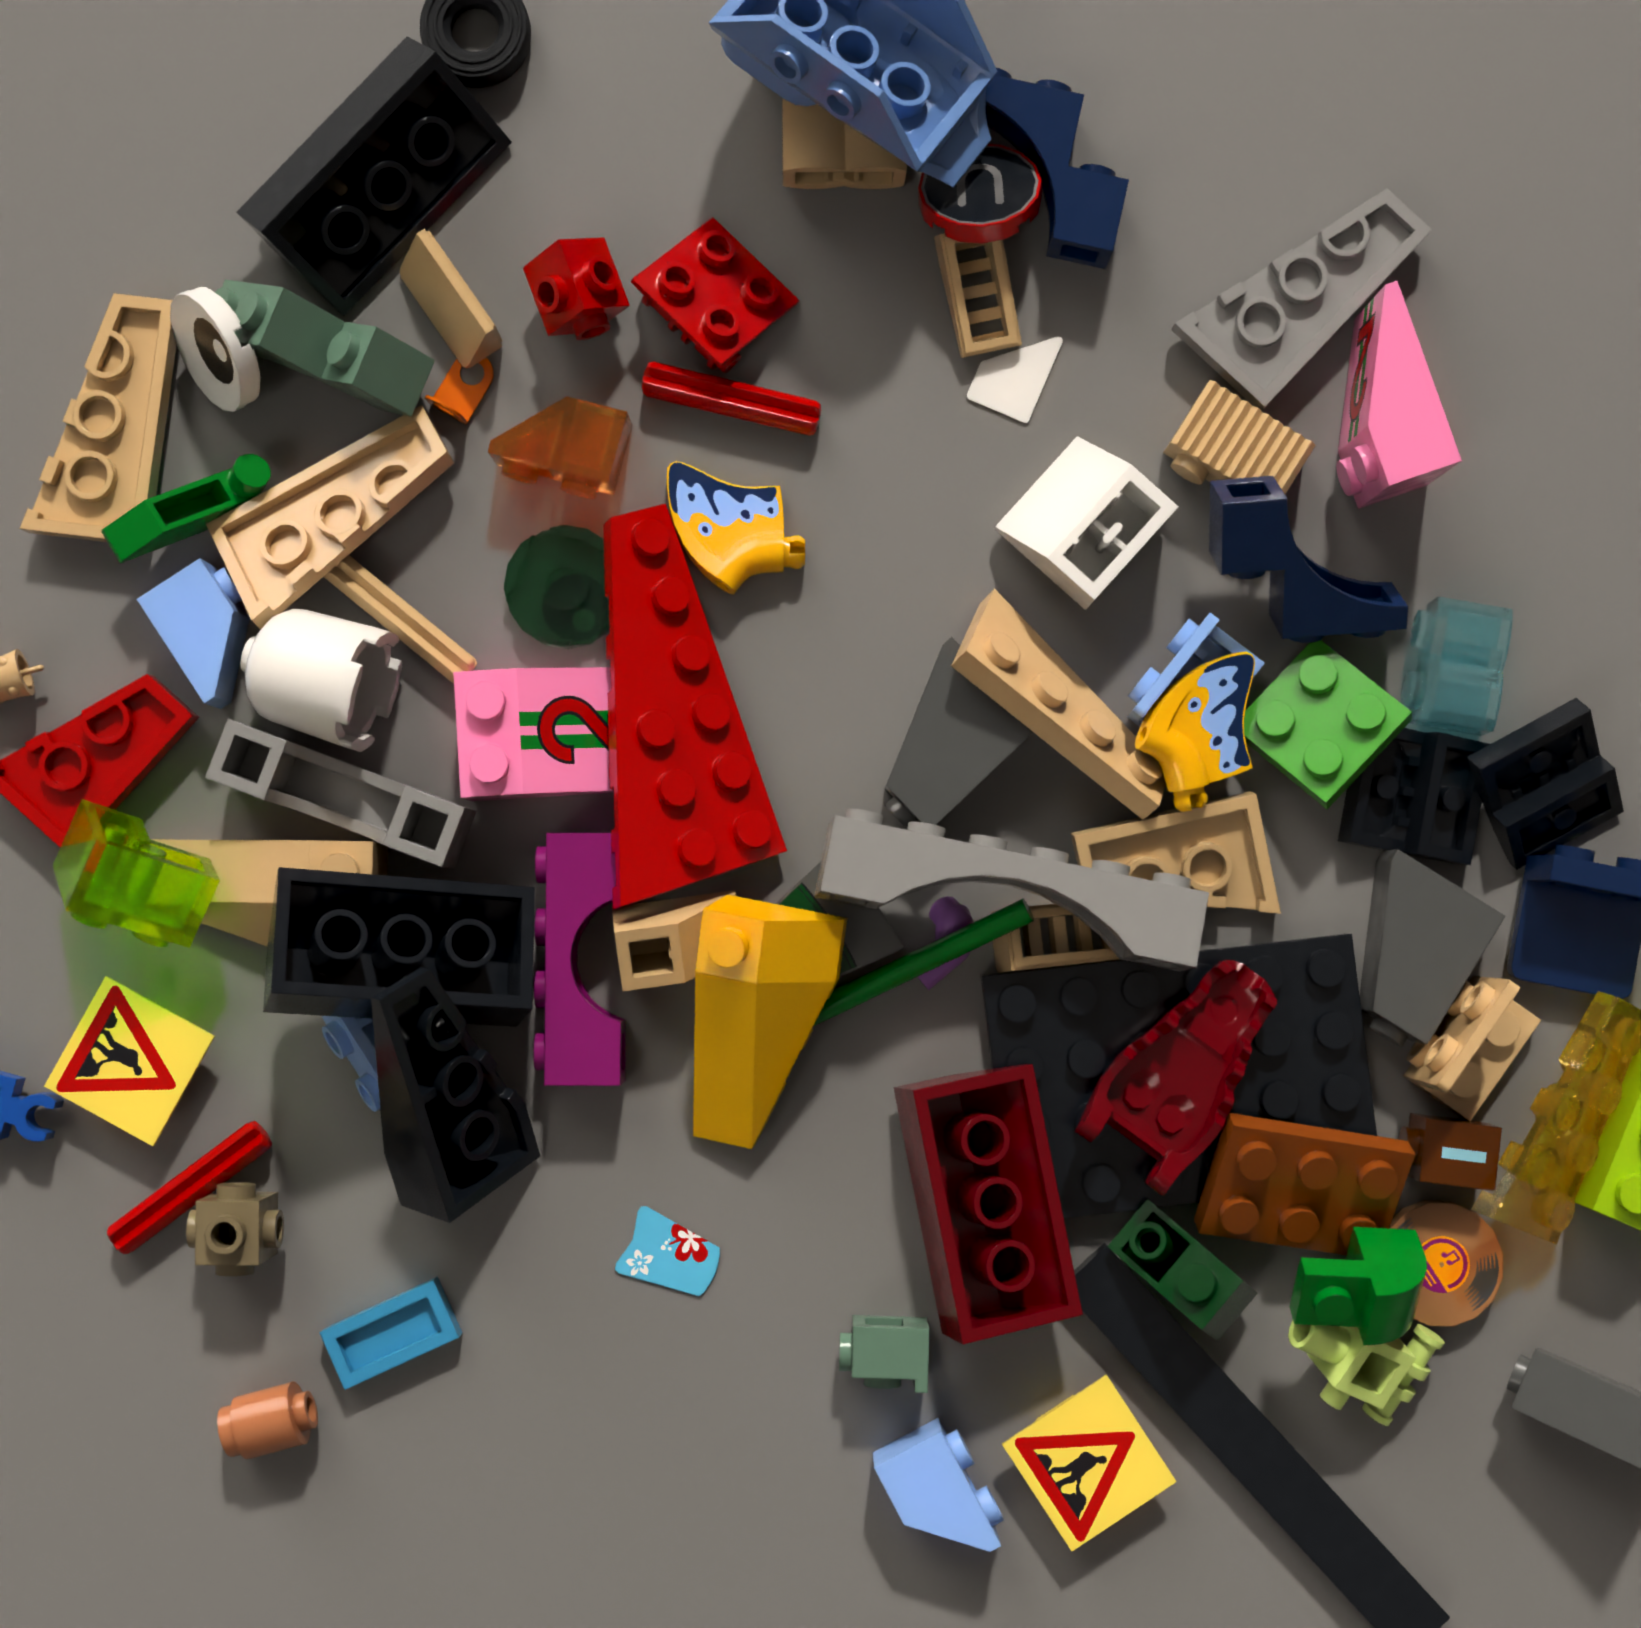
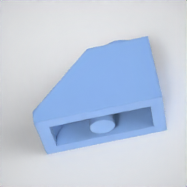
M199 558L137 598V601L203 703L222 709L232 702L250 618L239 603L242 599L227 568L224 566L218 570L215 566Z

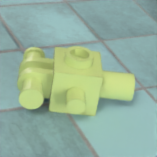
M1292 1320L1288 1333L1290 1344L1306 1352L1328 1380V1383L1320 1393V1397L1328 1405L1341 1410L1350 1396L1365 1402L1362 1409L1366 1414L1385 1426H1389L1392 1422V1415L1401 1401L1410 1403L1416 1394L1415 1389L1410 1383L1414 1378L1419 1381H1425L1431 1372L1426 1364L1437 1349L1440 1350L1445 1344L1439 1335L1421 1324H1417L1413 1330L1415 1335L1407 1346L1399 1338L1380 1345H1363L1358 1327L1294 1324Z

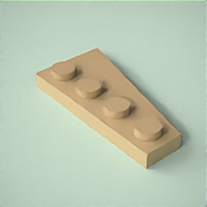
M422 405L414 410L412 417L403 415L206 524L252 622L260 630L273 616L285 611L454 464L435 425Z
M994 588L979 604L951 666L1144 820L1160 806L1166 786L1158 761L1151 755L1135 748L1136 736Z

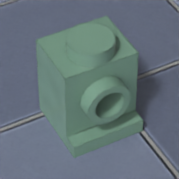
M852 1315V1333L840 1332L839 1371H851L852 1378H864L863 1384L865 1386L878 1389L898 1388L901 1386V1379L913 1380L915 1393H928L930 1329L927 1317Z

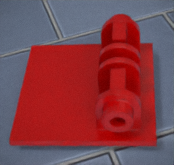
M714 217L631 280V283L643 295L641 302L646 307L652 306L669 322L667 327L672 332L680 329L683 332L681 341L685 345L693 342L695 344L694 348L708 360L707 366L711 370L718 367L724 374L728 373L740 360L741 355L738 353L800 301Z

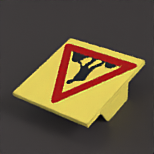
M105 976L44 1087L143 1142L155 1146L212 1044L215 1035Z
M1107 1374L1041 1415L1035 1422L1002 1443V1446L1071 1551H1074L1177 1482Z

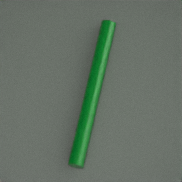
M1022 898L834 989L830 998L826 1000L814 1026L1033 922L1034 917L1027 902Z

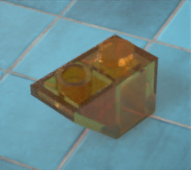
M566 396L492 439L487 453L496 465L502 466L501 474L505 477L528 484H537L538 476L562 482L560 489L566 493L586 499H596L598 491L614 495L633 425L627 411Z

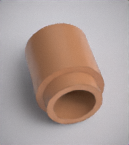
M294 1381L234 1397L231 1405L219 1409L217 1416L218 1434L225 1453L229 1457L241 1455L247 1460L307 1444L310 1439L311 1429L316 1428L318 1425V1412L313 1395L310 1391L303 1392Z

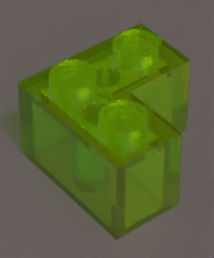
M84 799L80 801L53 863L65 910L70 912L72 918L93 928L104 929L107 928L108 924L132 930V934L137 939L157 947H167L169 942L190 948L220 882L209 858L151 840L141 818Z

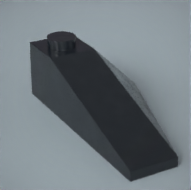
M420 967L371 998L383 1147L401 1206L451 1223L538 1159L540 1152L526 1104L515 1089L506 1087L494 1070L497 1066L495 1060L488 1051L479 1049L466 1031L467 1021L430 969Z

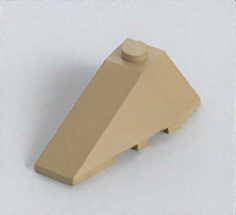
M140 839L138 901L268 946L276 877L279 867L387 876L388 847L374 841Z

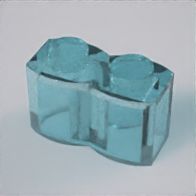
M1438 596L1427 604L1425 611H1417L1412 624L1410 644L1412 647L1419 648L1418 664L1416 671L1409 670L1407 672L1401 691V704L1412 711V720L1409 724L1478 736L1494 731L1502 696L1503 669L1510 644L1513 609Z

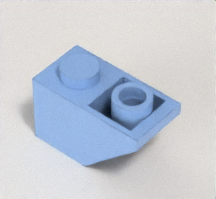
M936 1418L873 1452L874 1469L905 1526L988 1552L1001 1547L995 1525L1004 1521V1518L987 1485L978 1490L973 1485L966 1468L975 1463L957 1429L947 1434L939 1418Z

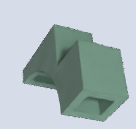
M225 279L223 286L215 292L226 301L240 320L242 328L234 332L239 339L241 347L250 344L256 356L312 377L381 411L412 417L435 359L376 326L344 322L284 287Z

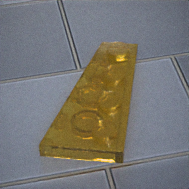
M1597 991L1559 1057L1560 1066L1564 1071L1558 1083H1552L1546 1089L1541 1088L1530 1107L1536 1121L1522 1145L1510 1141L1498 1162L1504 1170H1507L1493 1194L1481 1191L1471 1210L1557 1245L1562 1231L1568 1227L1574 1216V1200L1585 1173L1592 1168L1597 1159L1599 1151L1598 1141L1608 1116L1617 1108L1622 1095L1621 1084L1632 1057L1641 1049V1010L1619 997Z

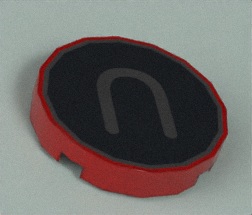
M988 144L954 188L925 173L921 174L918 185L919 207L924 221L931 228H933V223H935L938 227L945 229V237L967 243H989L1007 239L1018 233L1019 224L1025 222L1028 218H1030L1031 223L1038 215L1042 198V180L1036 165L1022 152L999 144Z

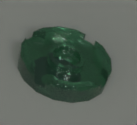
M569 525L549 528L550 530L541 531L536 536L532 535L519 545L507 565L503 587L510 613L526 634L546 646L573 649L593 644L610 632L609 599L605 597L604 539L589 529Z

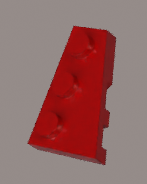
M146 674L82 710L81 715L53 731H45L25 742L26 746L1 759L0 794L66 854H75L199 719V716L155 676Z

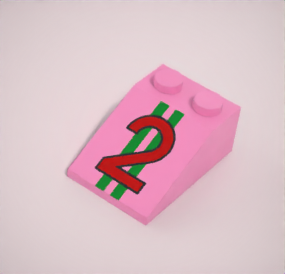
M1398 281L1385 284L1354 319L1338 447L1340 460L1336 463V471L1344 493L1347 496H1354L1358 509L1427 486L1462 461Z
M611 667L509 668L453 672L460 798L469 801L614 793L610 789L607 693L611 690Z

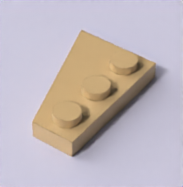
M1249 791L1210 800L1205 807L1192 808V811L1181 812L1177 809H1171L1150 814L1144 820L1137 817L1071 833L1077 865L1092 868L1093 860L1118 862L1130 866L1129 876L1153 880L1154 873L1176 874L1190 878L1191 889L1209 892L1207 907L1226 909V907L1281 914L1257 794Z

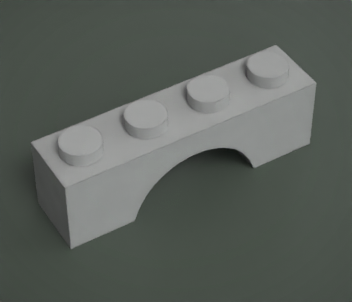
M227 719L205 776L209 780L262 800L316 817L363 835L384 846L444 868L455 869L477 812L231 719Z

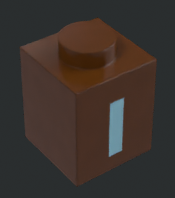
M1410 1113L1408 1127L1403 1126L1398 1136L1399 1140L1408 1141L1416 1154L1408 1177L1419 1182L1495 1191L1502 1133L1501 1127L1481 1121H1467L1457 1118Z

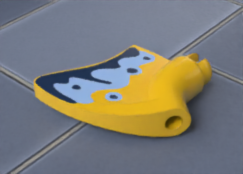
M677 461L670 463L667 467V492L675 531L690 560L717 587L734 595L744 581L753 575L783 572L784 567L800 569L805 565V539L799 535L784 537L783 503L780 486L744 487L717 479L693 466Z
M1231 653L1206 662L1189 671L1159 696L1140 725L1135 738V748L1151 755L1158 761L1163 772L1167 791L1173 792L1174 807L1181 812L1192 811V808L1205 807L1208 802V796L1204 786L1253 768L1244 735L1245 710L1255 667V659L1251 653Z

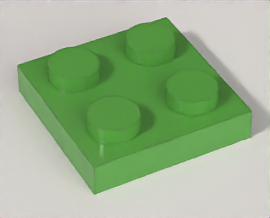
M1320 640L1309 643L1245 710L1244 735L1246 743L1325 809H1328L1411 722L1412 711Z

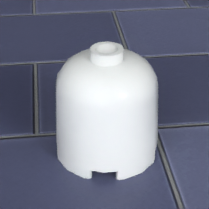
M291 609L277 614L263 626L257 636H252L243 648L240 664L242 671L245 672L247 696L257 713L269 721L362 752L375 741L373 735L367 732L371 728L376 715L384 718L389 717L398 692L402 660L391 657V647H394L399 642L398 635L380 628L304 609Z

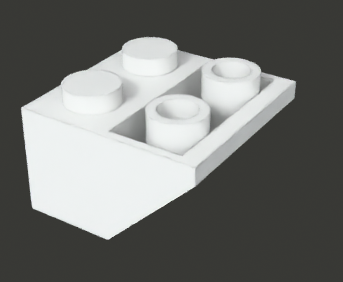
M1077 436L994 529L1086 610L1179 506L1133 465Z

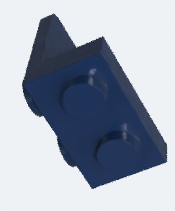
M1556 845L1555 854L1527 856L1507 965L1510 976L1518 980L1609 998L1624 999L1628 997L1633 989L1641 944V860L1617 857L1616 866L1594 862L1595 851L1565 845Z

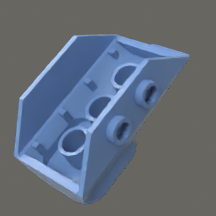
M728 0L709 22L711 29L721 36V45L726 56L734 64L780 97L800 106L818 104L835 118L843 121L914 170L930 175L952 188L957 185L992 139L986 119V91L997 73V69L964 0Z

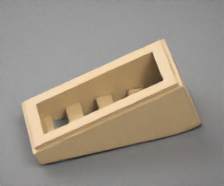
M945 233L934 236L939 266L961 358L1021 346V336L1003 240L980 244L958 242L945 237ZM984 246L987 258L958 263L956 251ZM990 270L992 282L962 287V275ZM995 294L998 306L967 312L965 300ZM1001 318L1002 331L972 337L971 324Z
M1057 904L1029 906L1034 921L1023 926L1026 957H1023L1020 928L993 940L995 966L998 973L1120 960L1102 938V949L1093 950L1091 928L1072 912ZM1073 915L1076 952H1069L1065 916ZM1048 918L1051 954L1044 955L1040 919Z

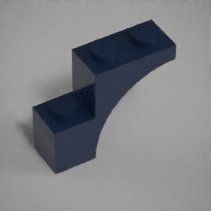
M996 68L997 73L986 91L985 110L987 125L1029 158L1038 169L1042 180V192L1049 222V241L1046 256L1106 269L1114 250L1129 179L1116 177V173L1112 169L1102 165L1084 164L1080 168L1069 166L1084 94L1071 92L1072 90L1068 85L1055 80H1039L1035 84L1012 79V76L1007 71Z
M1274 476L1210 481L1209 552L1221 575L1228 574L1238 579H1254L1263 576L1265 571H1270L1269 616L1282 639H1290L1300 643H1313L1322 640L1327 635L1352 634L1362 638H1375L1382 636L1389 630L1407 629L1408 605L1392 582L1361 581L1336 574L1314 562L1295 544L1289 524L1287 497Z

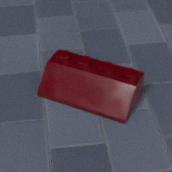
M1033 1064L953 1074L893 1087L942 1334L964 1345L1083 1315Z

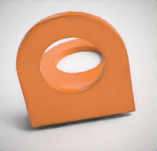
M487 358L480 361L479 364L484 369V377L480 383L468 385L461 379L462 365L456 359L433 397L426 395L425 400L429 405L467 425L493 381L494 371L491 362Z

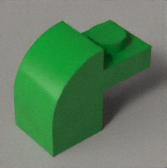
M1353 1227L1346 1259L1300 1257L1289 1306L1294 1324L1358 1327L1363 1345L1385 1344L1403 1336L1413 1323L1427 1270L1426 1256L1416 1230Z

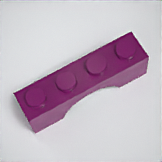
M546 833V846H537L535 855L536 882L546 883V908H537L535 913V942L537 946H545V971H536L534 1001L536 1008H545V1033L535 1034L534 1068L535 1071H544V1086H620L626 1081V1019L607 1011L590 996L581 980L577 958L580 939L586 926L602 908L613 903L612 888L616 886L615 854H611V833Z

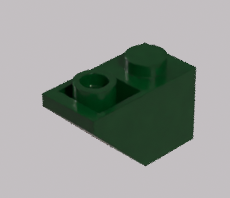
M1149 1199L1143 1203L1107 1246L1195 1325L1217 1341L1258 1294V1292Z

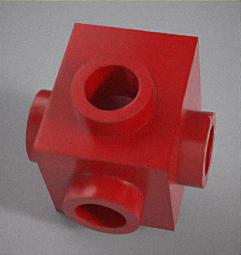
M604 237L558 239L523 267L548 336L574 334L577 340L595 338L607 332L611 328L609 321L630 306Z

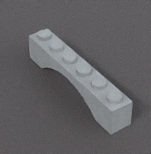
M846 809L845 817L835 815L828 823L814 897L878 909L905 894L935 885L964 882L1007 885L1040 895L1072 912L1100 935L1121 960L1175 971L1197 968L1209 892L1191 889L1190 878L1170 873H1154L1153 880L1129 876L1130 866L1106 860H1093L1092 868L1068 863V853L1050 848L1032 847L1030 855L1007 851L1008 842L1006 840L987 835L972 834L970 835L969 843L944 838L945 828L924 822H908L907 830L882 825L883 815L861 809Z

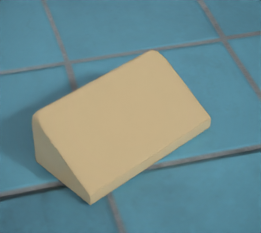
M425 229L418 232L400 267L401 279L462 367L466 369L471 368L502 347L501 342L503 341L495 324L431 232Z

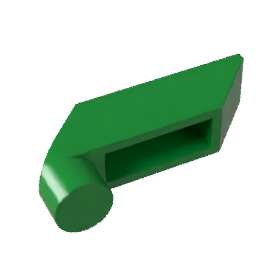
M241 455L230 469L142 501L102 529L101 532L120 564L208 530L207 523L262 493L271 477L270 467L258 455Z

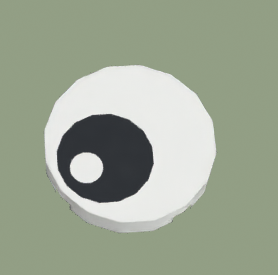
M198 287L177 294L171 302L170 321L175 342L183 362L197 386L213 404L223 411L235 412L255 401L259 396L261 382L257 356L250 344L241 347L239 339L234 332L242 328L236 313L221 296L207 287Z

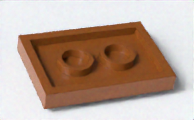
M1229 1113L1220 1135L1194 1221L1200 1234L1347 1255L1353 1227H1390L1416 1154L1409 1142L1405 1140Z

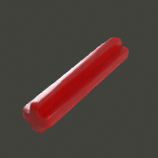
M655 361L647 364L642 379L643 394L647 397L808 436L814 435L819 425L821 404L816 400Z
M256 1121L246 1123L110 1225L107 1229V1236L111 1243L123 1255L136 1250L196 1205L197 1200L208 1196L216 1190L217 1184L225 1183L268 1151L272 1146L268 1133Z

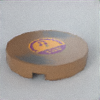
M1422 1200L1402 1208L1393 1217L1389 1228L1416 1230L1427 1260V1270L1414 1320L1428 1326L1454 1327L1476 1318L1494 1301L1503 1279V1252L1494 1230L1476 1212L1451 1201Z

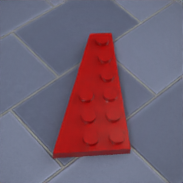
M666 503L610 517L603 524L605 597L609 599L610 634L606 636V658L610 660L611 690L607 693L609 779L610 789L614 791L615 828L611 830V854H615L616 886L612 888L613 910L777 856L787 851Z

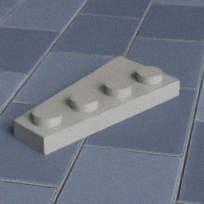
M1386 188L1322 229L1313 238L1294 250L1287 251L1273 260L1269 266L1242 283L1240 281L1221 293L1217 299L1200 310L1188 314L1176 322L1171 330L1249 403L1262 411L1422 242L1432 229Z

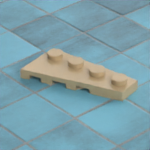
M113 293L84 366L88 370L77 400L71 398L63 418V422L67 425L54 457L48 456L39 478L43 484L32 510L27 508L19 529L34 534L107 542L101 532L102 529L142 501L156 496L177 346L170 321L171 302L173 300Z

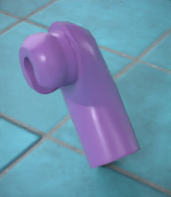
M942 897L935 901L930 908L929 918L936 925L935 940L973 923L968 907L960 905L954 897ZM970 952L918 976V979L930 990L969 956Z

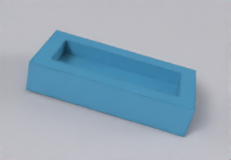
M437 1276L334 1323L319 1333L343 1388L346 1390L459 1338L463 1332Z

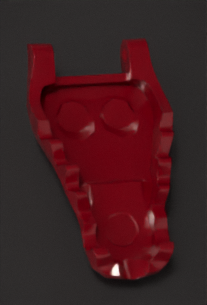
M1234 960L1219 961L1204 975L1188 998L1171 1009L1153 1028L1128 1045L1115 1058L1099 1079L1074 1132L1091 1143L1101 1133L1105 1124H1109L1157 1160L1145 1183L1161 1196H1164L1180 1173L1212 1143L1225 1124L1235 1101L1234 1090L1245 1074V1068L1252 1053L1251 1042L1266 1018L1277 1005V999L1267 981L1243 963Z

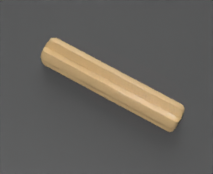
M350 555L324 576L325 579L387 630L398 635L399 640L452 683H454L453 672L473 671L475 669L477 661L472 655Z

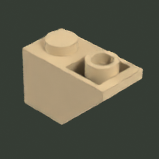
M735 890L630 904L615 910L612 907L622 992L681 984L694 979L703 908L726 895L736 896Z

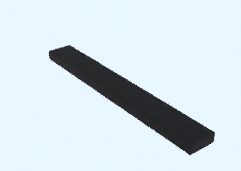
M1105 1242L1074 1270L1082 1311L1374 1628H1440L1450 1619V1616L1118 1256L1107 1247Z

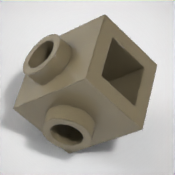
M249 1182L217 1184V1192L197 1200L196 1210H191L188 1215L186 1239L188 1246L195 1248V1265H215V1274L219 1276L253 1274L254 1266H259L275 1256L277 1248L281 1247L284 1235V1216L282 1210H278V1192H256V1184ZM228 1224H231L236 1230L235 1241H228Z

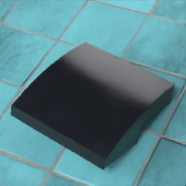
M1574 698L1467 757L1479 796L1492 828L1509 863L1516 870L1526 865L1527 856L1545 855L1555 850L1556 845H1564L1624 812L1615 767L1600 755L1591 710L1578 698Z
M1404 728L1347 788L1337 841L1383 851L1399 849L1410 856L1471 865L1482 800L1479 796L1467 757L1490 744L1441 732H1421Z

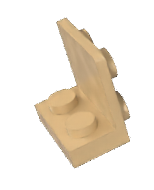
M1473 976L1469 982L1466 981L1429 1043L1427 1045L1417 1042L1413 1044L1407 1055V1061L1411 1065L1403 1077L1462 1119L1471 1121L1541 1022V1019L1513 1000L1520 987L1510 979Z

